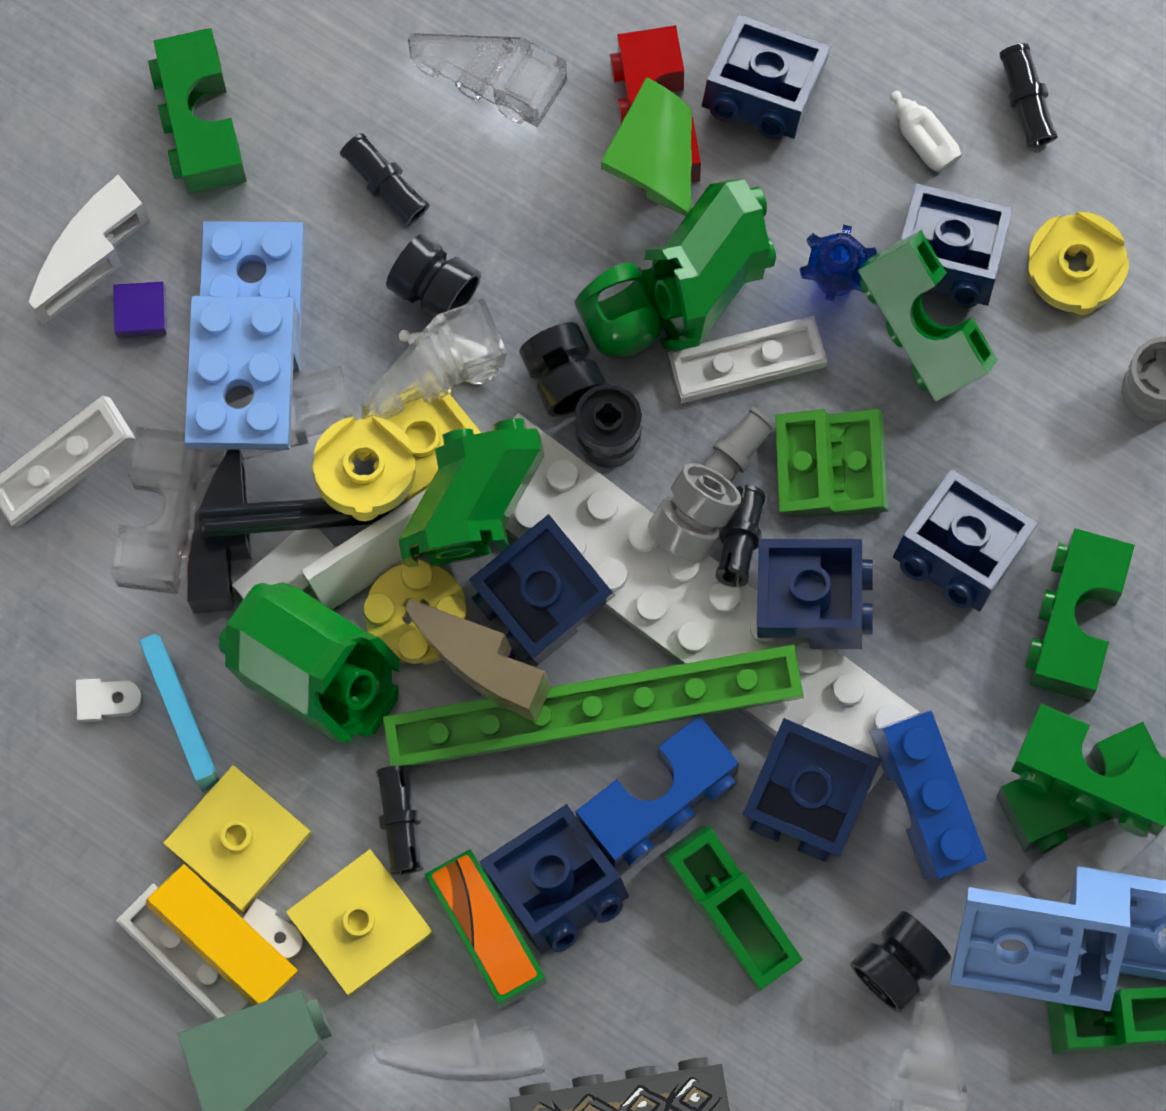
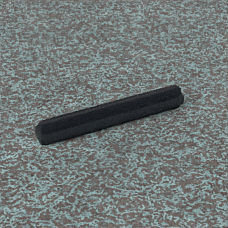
M323 498L200 507L195 512L194 524L197 535L203 538L368 525L380 520L394 509L384 514H379L373 520L359 521L352 515L341 513L332 508Z

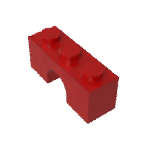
M676 25L617 34L618 52L610 53L609 57L613 82H623L625 98L617 99L620 124H622L646 78L657 82L671 92L684 90L685 70ZM693 117L691 131V183L700 181L701 159Z

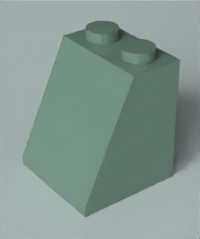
M301 989L177 1033L203 1111H268L327 1054L323 1039L332 1036L322 1006L319 1005L317 999L309 1001Z

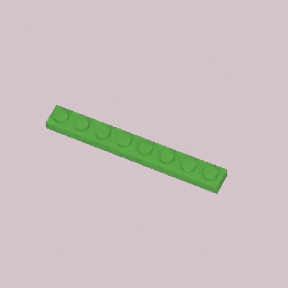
M788 645L554 686L548 692L536 723L504 709L488 698L383 716L390 765H399L400 769L402 765L414 767L690 719L699 715L707 716L804 699L795 645Z

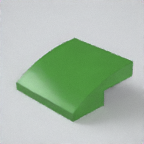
M879 408L828 414L825 409L775 415L779 512L782 515L826 516L888 512L884 418Z

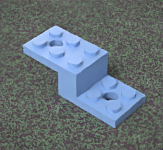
M203 221L200 296H192L185 425V445L187 449L290 450L293 371L300 370L305 242L303 222ZM248 262H259L266 267V273L258 282H244L238 276L243 265ZM236 386H247L254 392L253 400L244 408L236 409L226 404L227 393Z
M1077 866L1069 904L968 887L951 968L950 985L1110 1011L1119 973L1166 981V937L1160 933L1162 929L1166 928V881ZM1007 939H1016L1022 941L1026 947L1019 951H1008L999 944Z

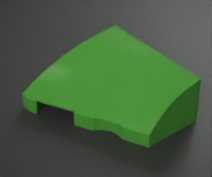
M646 78L601 161V169L646 190V198L687 216L692 207V109L673 92L657 82Z

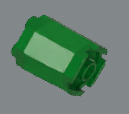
M745 179L726 180L709 184L665 246L646 250L644 260L653 261L651 268L644 269L642 272L646 279L645 287L654 307L659 311L661 327H663L668 336L667 338L659 339L664 349L683 350L699 346L744 283L763 279L765 269L775 265L776 251L773 242L767 236L764 219L767 213L765 195L759 187L750 188Z
M514 418L495 423L493 431L474 434L473 429H458L442 435L444 445L435 449L438 471L398 540L401 558L407 567L419 566L417 556H429L430 566H439L491 554L489 544L495 542L499 550L509 547L505 526L544 458L542 440L537 428L527 429L524 419Z
M281 582L273 585L266 583L254 585L219 636V649L225 654V667L247 688L261 693L325 736L340 743L353 741L350 736L356 734L363 737L376 734L384 722L383 716H388L398 701L399 686L392 684V670L399 672L400 658L380 637L365 632L310 595L290 584Z

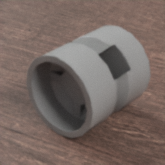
M1166 337L1150 339L1142 344L1134 354L1123 378L1121 392L1124 402L1134 415L1143 420L1155 422L1166 420Z
M689 463L683 467L671 486L674 497H667L662 500L648 523V529L657 543L667 551L689 561H701L705 559L718 539L720 533L718 528L727 525L740 505L741 495L732 482L722 474L701 464Z

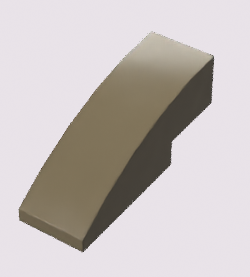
M408 600L405 609L429 646L455 674L477 692L499 706L536 723L551 688L550 680L544 670L509 658L508 656L512 648L505 634L417 601Z

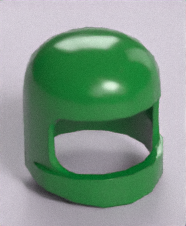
M621 263L609 268L588 284L574 300L575 307L597 350L603 355L614 359L627 358L642 352L653 344L661 331V316L647 293L645 287L646 279L641 268L634 263ZM626 281H633L624 290L598 302L600 293L605 289Z

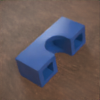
M932 710L917 713L869 731L878 757L881 759V765L887 781L892 780L896 783L906 802L911 819V828L907 829L906 832L923 878L940 879L987 861Z
M700 715L658 747V758L668 769L673 779L671 788L664 796L652 801L639 800L630 795L618 779H616L576 810L577 819L615 869L625 861L630 867L640 862L655 848L651 843L653 839L666 829L671 835L675 834L696 816L692 811L694 807L707 797L712 803L716 802L736 785L733 777L738 774V761Z

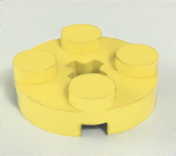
M1076 212V215H1066L1061 218L1058 215L1046 221L1035 233L1027 254L1026 278L1029 284L1034 287L1036 293L1053 307L1067 312H1074L1078 315H1088L1097 308L1108 304L1121 290L1129 270V258L1127 259V252L1124 247L1125 241L1120 231L1111 222L1097 214ZM1079 252L1085 253L1088 256L1085 264L1090 269L1085 272L1082 270L1074 272L1068 268L1069 263L1064 257L1067 254L1075 257Z
M373 416L372 421L365 419L355 421V417L342 419L330 426L321 435L315 446L312 468L319 494L332 508L341 513L352 515L359 521L373 520L379 514H384L394 509L407 497L412 489L416 476L412 444L405 432L389 420ZM359 458L365 462L373 458L376 460L373 465L374 472L370 475L355 474L353 460Z
M418 559L419 566L407 567L406 564L397 565L387 570L375 581L369 590L368 598L365 600L364 614L368 633L380 637L400 658V663H422L427 665L442 659L429 646L413 622L408 625L403 621L407 615L405 607L408 600L411 599L465 620H467L468 615L463 590L455 578L438 566H430L426 561Z

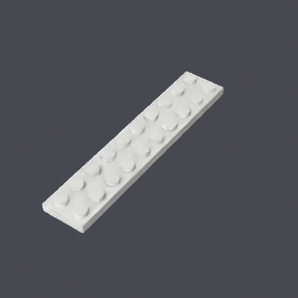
M518 413L514 417L524 419L527 429L537 428L542 440L544 458L505 526L506 533L514 540H517L549 514L616 595L603 607L679 664L795 645L804 699L741 709V711L774 736H776L782 720L785 718L879 758L869 731L920 713L836 649H810V638H757V590L749 584L741 587L738 584L739 577H737L736 587L720 583L715 576L719 562L708 554L701 561H689L667 551L657 543L649 532L648 523L653 516L651 511ZM881 762L866 797L885 774Z

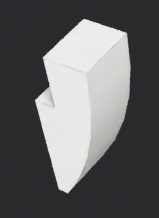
M119 175L93 195L73 217L52 247L41 268L28 302L42 326L121 267L122 264L115 247L149 222L143 203Z

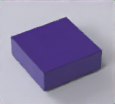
M163 281L113 284L114 332L117 338L167 335L166 287Z

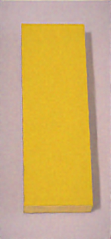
M185 864L147 898L146 906L252 1005L275 998L297 976L298 970Z

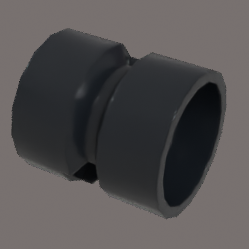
M419 234L407 244L396 259L388 274L386 287L411 303L421 299V311L442 326H448L457 319L472 299L480 283L481 272L459 257L446 261L447 253L443 251L442 246L425 234Z
M574 322L562 323L545 329L527 340L519 349V354L530 377L541 380L537 386V392L548 415L552 417L575 412L577 403L585 392L594 386L606 384L596 361L586 359L590 353V348L579 325Z
M608 383L594 386L585 392L577 403L575 413L576 440L578 448L585 459L596 466L613 468L624 465L635 456L640 448L642 437V413L639 402L632 392L620 385Z
M901 911L882 930L883 942L881 944L870 942L850 963L855 974L869 990L888 1007L899 1013L920 992L918 982L921 979L932 980L951 961L948 950L938 938L919 920L906 911ZM891 955L908 970L904 975L887 960Z

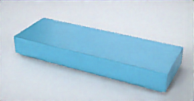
M156 633L139 640L194 778L202 791L212 788L220 779L166 646L160 635L157 636Z

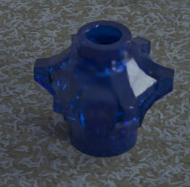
M843 224L840 233L821 238L812 233L807 238L806 242L811 248L808 265L801 267L799 272L802 279L813 280L818 284L822 292L826 294L825 300L834 302L835 297L844 296L851 290L864 293L861 288V275L858 269L870 257L877 254L876 247L866 248L851 235L852 226Z

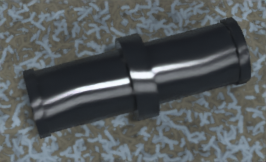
M1021 43L1005 48L999 53V56L1003 62L1011 93L1008 95L1010 106L1017 108L1027 139V146L1034 148L1055 141L1058 135L1054 130L1045 100L1049 95L1047 86L1039 81L1029 44Z
M364 133L355 135L341 149V157L345 158L368 183L367 190L374 197L380 196L400 217L405 226L415 223L428 210L430 204L426 200L424 201L401 176L402 168L396 162L389 163L367 139Z
M745 485L743 498L742 486L736 487L741 495V503L727 525L722 527L720 533L723 548L715 576L720 583L730 587H736L738 574L740 575L738 584L741 587L748 583L753 550L759 547V539L762 537L758 526L766 495L760 488L752 485Z
M394 765L376 771L384 814L379 817L380 829L386 830L391 865L390 873L392 875H398L400 871L401 875L424 870L416 826L421 823L420 811L414 810L409 777L410 767L407 765L400 766V770L399 765Z

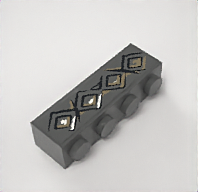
M708 1057L680 1061L677 1063L679 1071L657 1074L656 1066L629 1069L625 1071L626 1079L610 1082L604 1081L603 1074L577 1077L572 1079L573 1088L554 1091L551 1089V1083L526 1085L519 1088L520 1096L509 1098L511 1111H730L722 1064L710 1065Z

